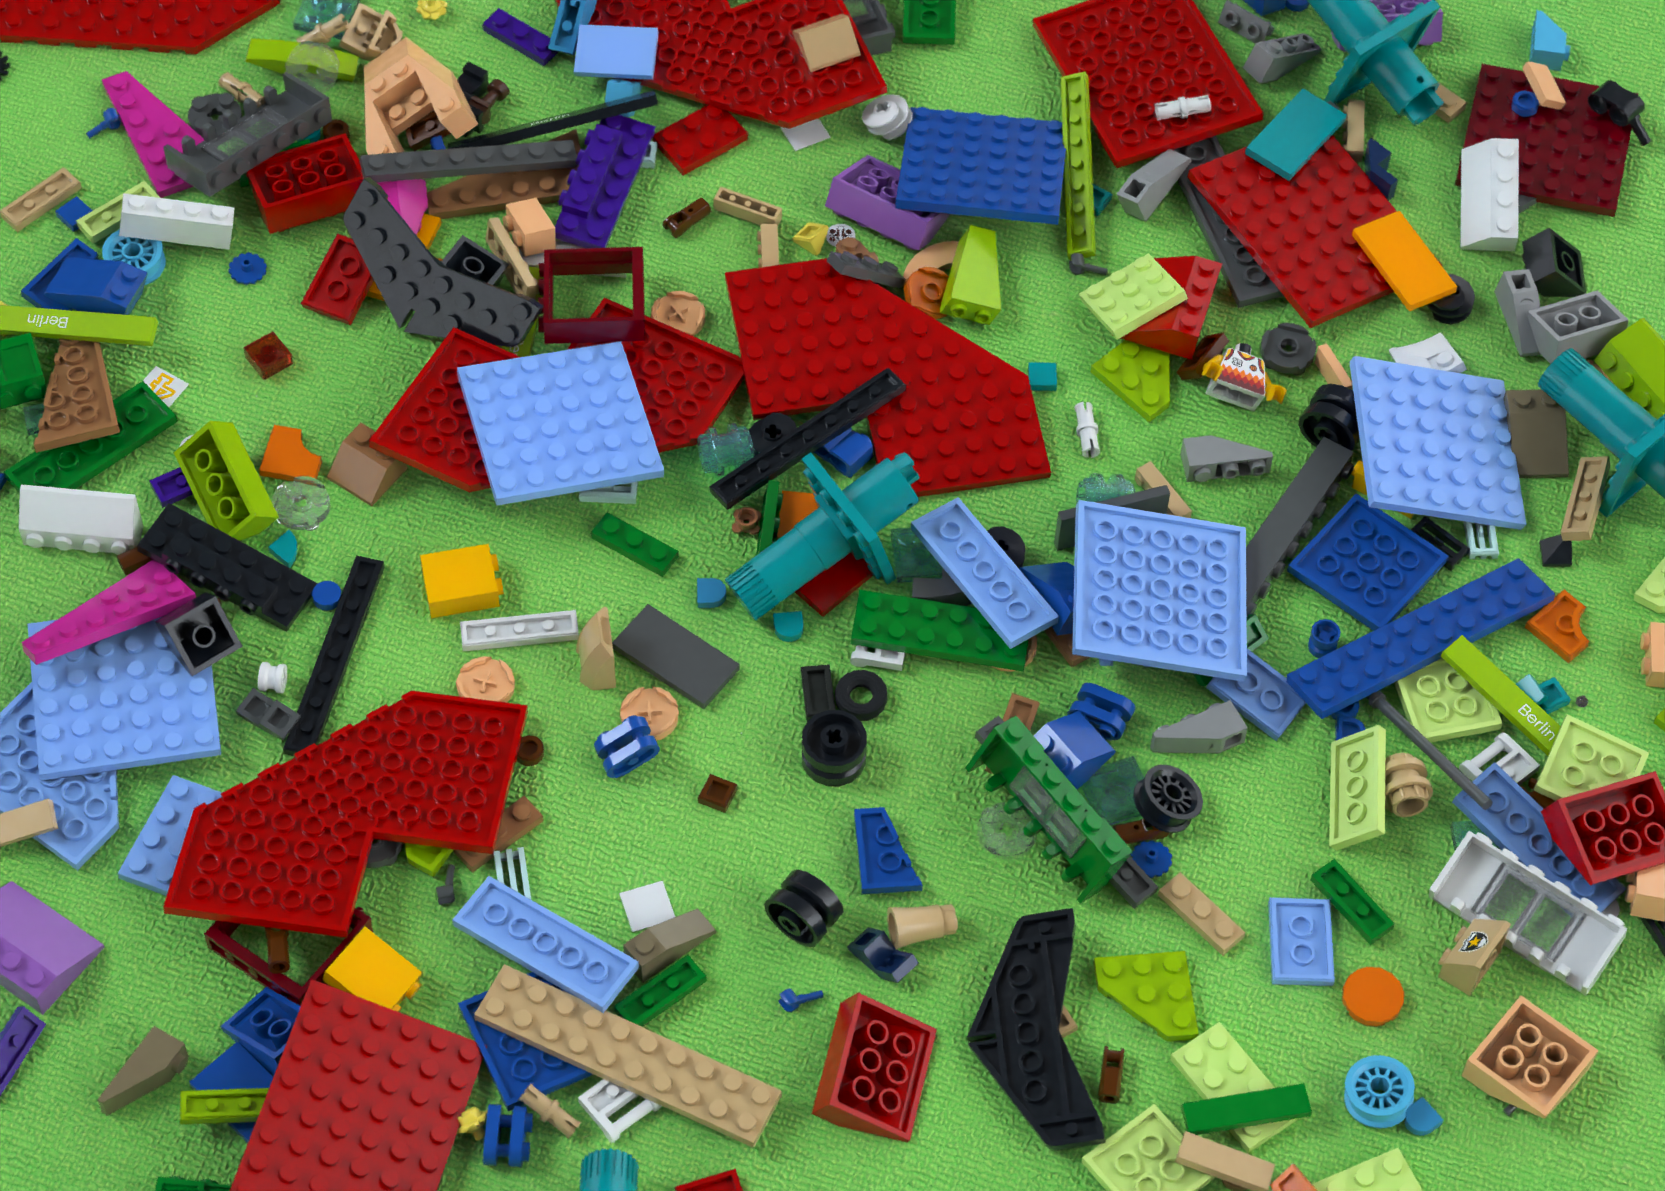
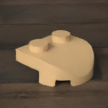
M359 3L349 22L350 27L345 31L338 46L364 60L372 61L401 41L402 30H399L396 24L397 18L390 11L386 10L382 15Z

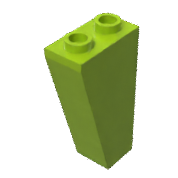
M970 225L958 242L941 302L940 313L990 325L1002 310L996 235L993 230Z

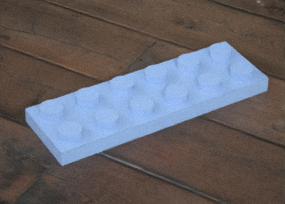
M959 497L911 522V530L1010 649L1058 623L1059 616Z
M490 876L487 877L452 919L454 927L569 994L583 1000L602 1013L606 1011L639 969V962Z

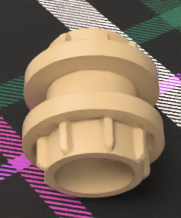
M1396 753L1386 757L1385 809L1399 817H1411L1421 813L1429 805L1428 801L1433 795V789L1430 781L1427 779V770L1424 762L1408 753Z

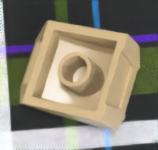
M605 606L586 623L576 644V652L580 656L581 664L580 682L591 690L616 688L608 608Z

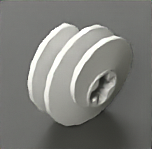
M893 94L883 95L874 99L866 106L862 114V120L871 134L882 135L883 138L892 140L906 132L908 123L912 121V111L906 100L901 96Z

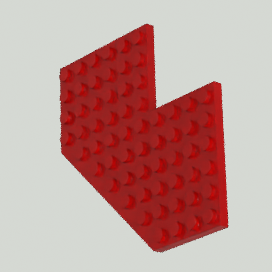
M0 0V39L2 42L23 43L24 40L38 41L40 45L60 46V42L74 43L75 47L86 48L108 45L112 49L133 50L134 47L148 48L149 52L170 53V50H185V54L196 55L279 5L281 1Z
M555 0L558 8L561 0ZM597 0L595 10L588 25L658 28L659 35L653 80L620 79L632 83L640 82L642 86L787 129L888 93L887 85L843 0H753L731 8L728 0ZM839 14L849 16L860 50V56L810 72L792 31Z
M827 258L725 272V283L753 420L764 419L771 413H782L788 416L825 410L886 368H889L906 385V391L866 417L870 438L873 444L876 465L885 458H889L892 461L896 455L903 452L908 454L914 461L915 465L912 467L919 474L920 478L912 483L911 487L917 497L1050 478L1051 469L1029 378L1025 373L870 279L863 280L840 274L826 261Z
M604 297L590 318L633 317V310ZM646 315L645 341H622L658 452L701 444L745 379L741 357ZM453 327L370 438L369 447L469 493L491 488L457 376V367L520 358V356ZM613 342L571 343L567 350Z
M411 690L401 696L402 700L389 707L385 704L366 715L365 720L354 726L351 723L330 734V739L316 745L313 743L295 753L294 758L284 764L276 763L257 774L258 778L243 785L241 782L221 793V798L208 805L204 802L195 807L163 905L164 914L347 938L373 839L486 854L494 853L528 714V705Z

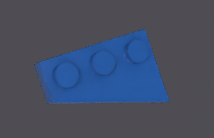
M76 238L21 290V296L36 308L72 311V308L45 297L44 292L67 257L98 259V253Z
M885 808L854 809L862 895L922 891L923 885L911 866L912 862L908 854H905L899 842V836Z

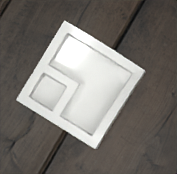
M1441 332L1415 344L1389 349V353L1395 363L1462 373L1467 370L1462 359Z

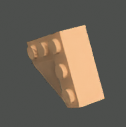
M1520 995L1469 1057L1461 1076L1486 1094L1545 1119L1590 1069L1599 1050Z

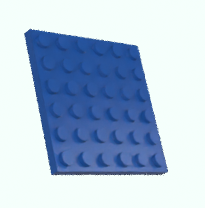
M910 107L912 121L907 125L896 196V209L1058 225L1066 148L1063 145L1062 122L1057 120L1044 121L1034 120L1033 118H1014L1005 115H983L977 112L963 113L953 110L943 111L926 107Z

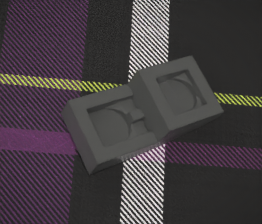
M255 688L250 691L236 710L238 716L281 740L286 738L301 718V715L278 700L273 701Z

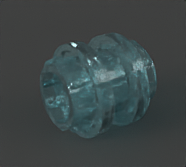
M736 423L727 424V432L721 434L717 433L715 427L706 429L705 434H701L697 438L701 466L707 474L714 472L716 477L723 476L725 473L724 467L734 465L736 469L754 457L751 435L745 426L737 427Z
M1092 473L1089 478H1084L1083 481L1079 482L1076 504L1078 500L1099 502L1135 493V488L1130 480L1124 479L1121 474H1112L1108 482H1105L1101 473Z

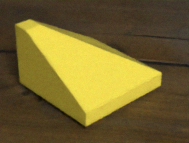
M808 222L792 240L813 255H818L821 252L829 228L827 225Z

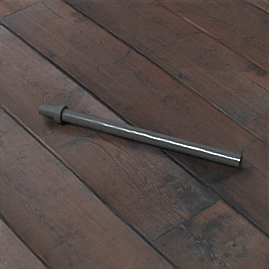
M1381 691L1366 697L1373 709L1378 708L1484 810L1491 807L1492 800L1386 701V696Z

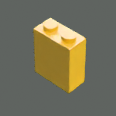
M489 543L420 555L431 618L500 607L499 595H504L501 578H495L494 571H499L496 554L490 553Z
M365 926L328 967L322 981L328 986L400 1012L402 1007L399 1004L405 997L411 999L422 986L419 980L423 972Z

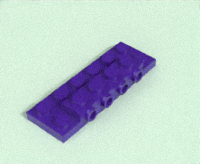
M617 115L601 119L600 123L596 125L595 130H588L585 138V145L588 146L586 150L580 149L576 160V165H579L577 171L573 169L570 171L567 185H570L568 191L562 190L558 205L562 206V211L555 225L556 239L583 248L607 247L655 134L656 126Z

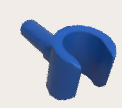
M109 108L104 111V121L86 133L89 139L107 128L117 129L120 127L121 120L115 108Z
M789 988L780 993L781 999L778 1002L785 1011L790 1013L795 1011L801 1004L823 998L824 995L822 990L796 996L793 990Z

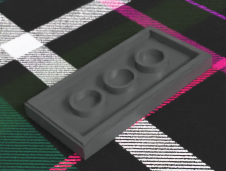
M1167 485L1095 503L1166 514L1170 491ZM1076 507L1058 512L1054 539L1057 551L1075 546Z
M649 604L612 642L615 651L702 709L706 708L740 670L739 663Z

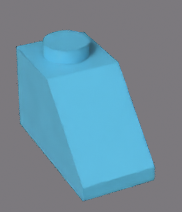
M1537 10L1532 26L1530 62L1547 65L1550 70L1560 71L1563 61H1568L1570 54V45H1566L1567 34L1543 11Z
M620 78L607 81L605 103L640 94L642 89L641 83H632ZM635 111L620 115L625 117H631L634 115Z

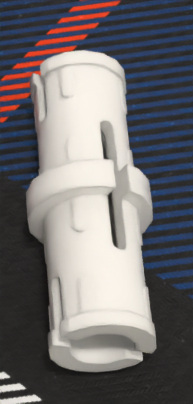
M1208 95L1186 99L1185 97H1178V100L1155 103V113L1158 121L1172 117H1181L1183 119L1187 118L1188 115L1211 111Z
M1081 402L1075 406L1078 422L1076 433L1081 440L1082 455L1088 458V450H1090L1091 458L1100 454L1097 440L1099 429L1097 423L1094 422L1092 404L1086 402L1085 410L1084 402Z

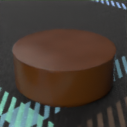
M332 120L322 128L324 139L346 133L348 139L350 138L349 126L342 120Z
M523 736L516 760L524 766H534L541 762L544 757L542 741L536 736Z

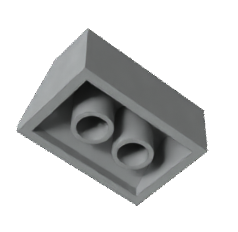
M1598 290L1536 308L1527 313L1538 351L1550 364L1569 348H1573L1584 359L1598 355L1609 340L1627 329L1629 321Z

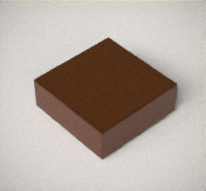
M710 774L698 797V803L726 813L737 791V784Z

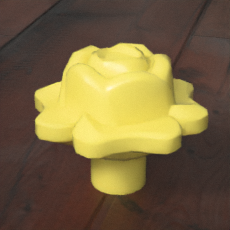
M418 0L416 12L420 13L424 19L437 20L441 15L446 14L445 8H447L448 3L443 0Z
M472 1107L464 1111L458 1117L460 1126L457 1134L472 1133L476 1141L484 1138L485 1130L483 1126L487 1119L488 1110L480 1111L478 1108Z

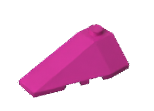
M423 179L376 182L389 196L387 200L417 235L422 226L423 214L428 207L426 181Z

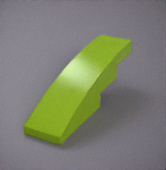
M250 39L245 62L281 74L287 71L297 77L298 72L324 80L326 75H330L352 83L355 78L359 56L307 43L273 39Z

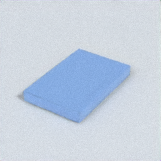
M580 24L574 75L653 80L659 35L658 28Z
M1269 898L1272 984L1333 986L1335 978L1330 899Z

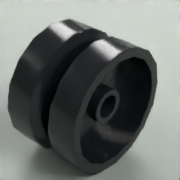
M1336 384L1322 385L1316 390L1311 398L1310 405L1305 408L1298 424L1301 433L1308 442L1317 447L1323 437H1326L1351 451L1355 448L1360 438L1353 390Z
M827 710L816 714L807 721L802 731V765L806 774L817 783L836 787L852 783L859 777L866 765L867 732L862 722L853 714L842 710Z
M800 869L792 870L782 882L781 889H776L764 904L765 911L775 926L787 937L806 947H815L827 933L826 927H832L844 913L843 905L830 887L819 878Z

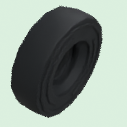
M854 670L845 674L839 680L835 689V702L839 710L853 714L860 721H868L877 717L884 710L887 703V687L882 678L875 673L867 670ZM857 687H864L871 691L872 699L865 704H858L850 698V693Z

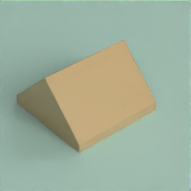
M839 14L792 31L810 72L860 56V50L849 16Z

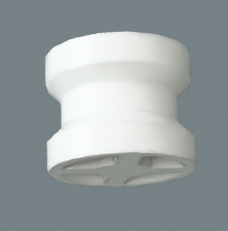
M262 662L258 674V690L266 692L268 689H273L276 693L283 694L287 683V665L271 666L268 662Z

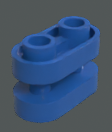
M1084 683L1077 694L1079 701L1072 703L1067 715L1077 711L1081 712L1105 740L1111 741L1121 738L1126 729L1125 722L1131 719L1136 708L1134 703L1123 695L1094 683Z
M629 716L619 726L610 731H605L597 737L594 748L599 758L605 759L603 767L608 777H622L651 760L659 753V745L655 737L649 735L651 729L645 717Z
M489 1104L483 1148V1165L497 1166L498 1156L509 1157V1167H522L523 1161H529L530 1142H525L526 1132H532L533 1113H528L527 1106H514L513 1115H502V1105ZM501 1127L511 1128L510 1144H500Z

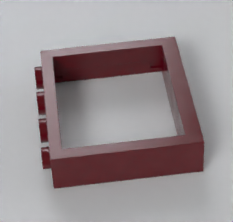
M643 247L544 250V263H539V277H544V279H539L538 281L539 296H543L538 297V302L544 307L540 312L543 316H538L539 333H544L545 344L645 341ZM632 273L633 317L553 319L554 276Z
M355 908L350 923V928L353 930L303 986H300L283 973H271L267 962L230 938V935L240 924L215 921L204 933L210 950L265 988L268 987L301 1006L311 979L326 984L322 979L328 967L365 926L372 932L373 928L371 917L364 913L363 908Z

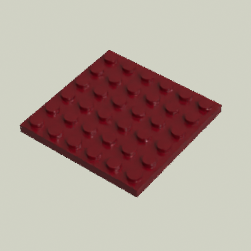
M1482 63L1463 149L1491 138L1519 139L1518 195L1537 198L1536 202L1615 217L1632 128L1630 125L1625 127L1616 125L1609 116V110L1604 114H1597L1590 108L1588 97L1600 86L1553 77L1566 102L1565 106L1559 110L1541 106L1539 103L1538 110L1534 115L1524 117L1516 114L1511 107L1513 97L1517 92L1530 91L1534 93L1524 71ZM1461 159L1455 186L1461 187Z

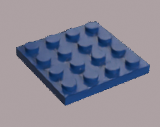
M1356 493L1288 565L1287 572L1374 631L1392 622L1445 565L1449 556L1382 510L1369 507L1368 501Z
M533 972L527 974L531 977H534L542 982H545L553 987L562 990L561 988L557 987L556 985L550 983L549 981L545 980L544 978L538 976ZM488 991L458 1003L459 1010L481 1051L485 1065L507 1111L513 1110L514 1106L525 1104L518 1099L525 1093L524 1091L530 1084H533L541 1093L547 1095L594 1075L476 1021L474 1014Z

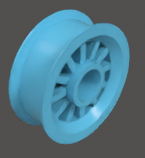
M120 229L106 239L102 248L103 260L123 261L148 272L145 285L155 281L164 271L166 258L163 252L162 241L119 236Z
M1375 1055L1359 1060L1349 1069L1345 1079L1344 1101L1348 1112L1361 1124L1373 1128H1388L1399 1124L1406 1118V1111L1414 1102L1415 1084L1413 1076L1404 1064L1388 1056ZM1375 1090H1382V1091H1384L1385 1093L1379 1094V1093H1375L1374 1091H1375Z

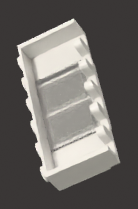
M1468 831L1430 887L1429 898L1468 921L1469 924L1474 919L1503 920L1511 923L1504 946L1586 996L1624 940L1627 932L1624 922L1612 914L1604 915L1597 910V905L1589 899L1582 897L1580 900L1571 894L1570 888L1559 881L1553 883L1544 877L1545 874L1539 868L1533 865L1525 866L1518 861L1519 858L1513 852L1507 849L1501 851L1492 845V840L1484 834L1478 832L1475 835Z

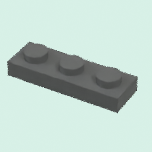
M831 251L826 260L842 275L863 280L870 279L875 283L900 289L906 280L897 272L898 267L887 261H884L882 264L867 256H864L863 259L858 258L847 251H844L843 254Z

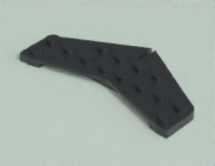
M370 177L364 178L344 214V224L399 329L405 326L414 310L415 313L404 332L446 338L452 328L455 327L493 345L515 347L522 343L544 306L531 297L521 293L518 295L447 267L430 253L387 200L389 196L383 188Z
M1073 908L1025 915L1017 920L967 1036L968 1042L996 1038L968 1043V1046L1041 1141L1051 1150H1064L1106 1143L1103 1124L1059 1031L1076 930Z

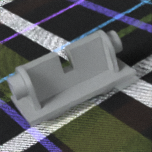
M1226 0L1218 21L1219 24L1254 43L1265 41L1266 35L1270 36L1273 33L1274 27L1271 26V22L1265 21L1241 8L1238 4Z

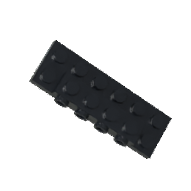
M168 503L137 545L138 552L164 565L169 572L183 575L199 588L205 587L214 592L221 600L230 601L238 605L246 614H254L286 632L312 597L313 588L318 584Z

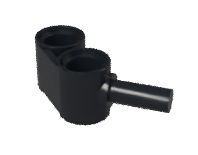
M1607 80L1589 95L1588 104L1594 112L1604 114L1609 110V116L1616 125L1621 127L1631 126L1642 146L1651 142L1649 135L1639 120V114L1645 108L1640 96L1628 91L1612 80Z

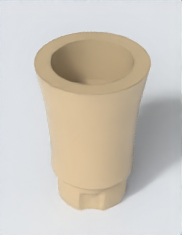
M936 904L922 907H889L887 910L889 936L895 949L930 939L943 938L944 935L955 934L956 930H958L955 908L952 904L942 906Z

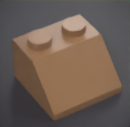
M360 422L342 441L327 478L368 505L373 506L408 468L407 464L370 448L369 440L375 431Z

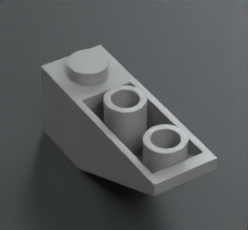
M1304 33L1257 42L1243 69L1260 84L1276 81L1317 55L1321 48L1314 43V39Z
M1168 149L1132 173L1116 194L1125 213L1146 222L1191 163V158Z
M1530 270L1504 271L1494 292L1520 357L1541 355L1527 317L1528 311L1540 308L1538 290Z
M1211 435L1183 438L1180 453L1187 482H1205L1209 479H1232L1237 476H1258L1270 473L1273 459L1272 452Z
M1231 700L1222 704L1215 703L1199 714H1189L1173 725L1159 727L1152 735L1150 748L1152 752L1221 753L1244 743L1248 727Z

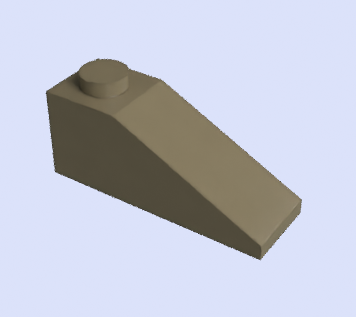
M697 908L647 928L623 944V949L626 955L639 962V969L635 975L644 983L714 935L716 929Z
M153 1026L97 1099L102 1113L107 1116L170 1082L176 1073H181L186 1067L189 1057L185 1043Z

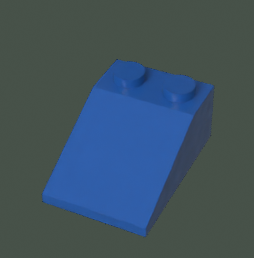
M67 257L44 292V296L77 311L130 315L143 293L148 272L123 261Z
M1068 562L1020 567L1019 570L1059 616L1058 623L1052 626L1056 634H1072L1074 566Z
M266 987L220 1027L232 1040L238 1041L274 1076L301 1006Z

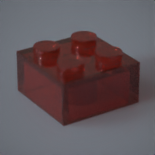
M274 331L243 347L245 358L263 380L293 365L292 354Z

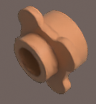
M742 507L734 511L735 523L732 524V531L734 533L744 532L751 535L759 533L758 521L761 519V513L751 507Z

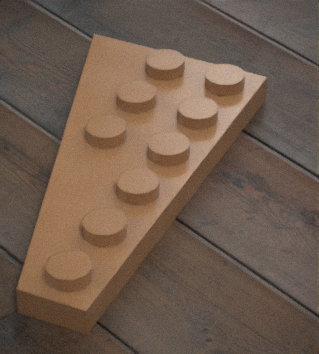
M576 129L549 140H573L578 156L580 144ZM579 165L571 168L467 175L427 192L428 213L441 219L506 210V204L537 198L540 204L559 202L562 190L568 191L570 185H567L570 171L572 169L577 171Z
M59 339L58 353H55L54 357L55 366L50 374L43 403L44 412L38 424L39 433L34 441L36 453L120 433L100 342Z

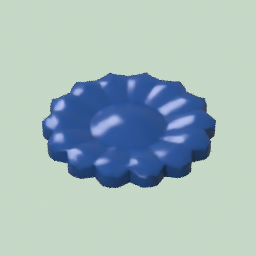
M248 252L234 257L233 262L229 264L230 268L228 271L231 274V278L236 280L238 284H255L257 281L262 280V276L266 274L265 269L267 265L258 254Z
M1154 840L1149 842L1143 841L1140 845H1136L1131 854L1132 859L1150 878L1155 876L1161 877L1163 873L1168 872L1169 867L1172 865V854L1169 853L1168 847L1163 846L1161 842L1156 843Z

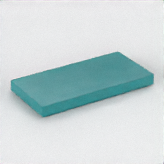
M1303 88L1246 147L1244 154L1289 181L1345 122L1347 115Z

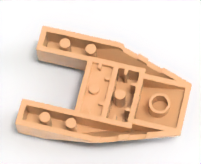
M407 37L364 66L365 141L368 155L404 152L397 136L433 110H435L442 125L456 140L478 125L454 73Z

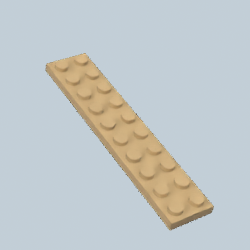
M505 964L474 1014L475 1020L752 1148L755 1147L782 1096V1090L613 1013L608 1011L602 1013L583 1000Z

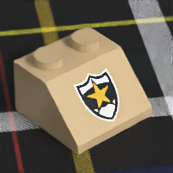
M1474 919L1468 928L1462 926L1454 939V942L1457 944L1453 950L1447 948L1438 962L1442 965L1438 977L1471 996L1500 954L1511 923L1503 920Z

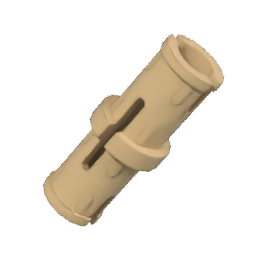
M339 14L324 24H317L314 30L302 37H298L296 41L316 46L321 43L327 44L332 37L349 29L350 26L347 19L345 21L342 20L345 16Z
M229 72L224 73L220 77L219 86L230 92L238 102L243 103L246 98H251L256 101L257 108L265 104L264 96L253 90L248 82H241Z
M530 1084L518 1100L524 1102L541 1116V1121L544 1123L548 1121L566 1135L567 1138H570L575 1132V1128H578L581 1122L559 1107L560 1103L556 1099L550 1100L536 1089L533 1084Z

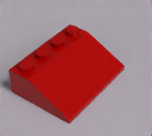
M346 133L276 153L246 172L269 234L282 232L292 227L309 224L312 221L346 212L363 181L360 161Z
M1199 256L1154 258L1185 290L1188 299L1126 334L1121 339L1192 360L1222 263Z
M1656 771L1558 799L1541 811L1553 841L1590 886L1665 863V791Z
M859 992L841 1002L812 1114L840 1127L909 1142L937 1029Z

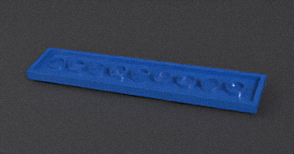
M1518 558L1287 674L1286 682L1323 719L1441 659L1442 652L1461 635L1473 643L1554 601L1555 593Z

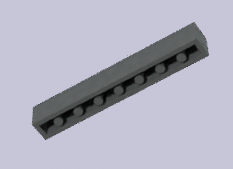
M1323 437L1247 545L1246 616L1254 614L1258 599H1264L1267 596L1272 585L1270 584L1272 579H1278L1286 565L1284 563L1288 557L1292 559L1296 554L1301 537L1306 539L1312 530V522L1315 517L1320 519L1327 507L1326 501L1329 498H1335L1341 484L1339 483L1342 478L1347 480L1354 468V465L1351 464L1353 451Z

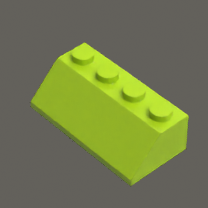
M1641 318L1609 340L1594 361L1621 391L1634 402L1639 403L1658 420L1665 414V341L1645 318Z
M209 421L174 452L207 524L242 541L261 533L279 518L232 422Z

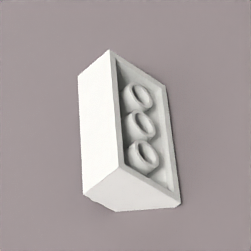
M1491 138L1461 150L1460 250L1515 251L1518 241L1519 139Z
M124 193L119 236L229 250L234 207Z
M21 484L19 532L23 545L34 548L53 547L60 550L75 549L85 550L90 553L108 552L119 555L137 547L141 540L144 526L136 495Z

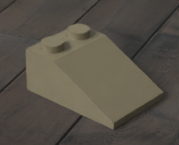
M1542 389L1506 390L1504 405L1507 410L1506 418L1511 435V449L1516 455L1519 478L1568 477L1565 409Z

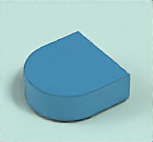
M697 578L698 608H715L722 605L726 599V586L724 583L716 578Z
M1421 1097L1408 1107L1404 1123L1411 1133L1424 1136L1442 1125L1443 1119Z

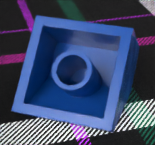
M1079 711L1046 723L1034 735L1044 747V752L1077 790L1116 753L1113 747Z

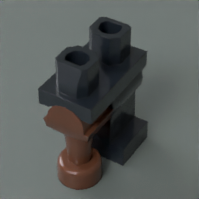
M468 61L457 81L478 125L463 135L465 137L473 131L480 134L484 130V125L489 123L491 119V107L496 101H503L509 95V88L504 82L494 79L489 84L488 71Z

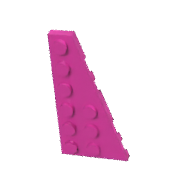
M127 71L102 79L103 88L113 108L116 109L121 124L157 195L163 198L193 187L167 168L163 146L168 144L183 154L181 140L184 136L188 135L193 138L195 145L203 142L204 138Z
M152 560L22 642L23 652L36 665L163 617L196 598V593L174 573L169 572L164 565Z

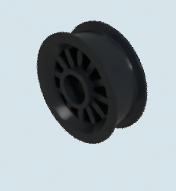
M1170 765L1152 767L1146 773L1145 778L1138 782L1133 792L1134 803L1140 815L1150 825L1164 832L1177 833L1185 830L1191 820L1201 812L1203 806V797L1195 781L1184 771Z

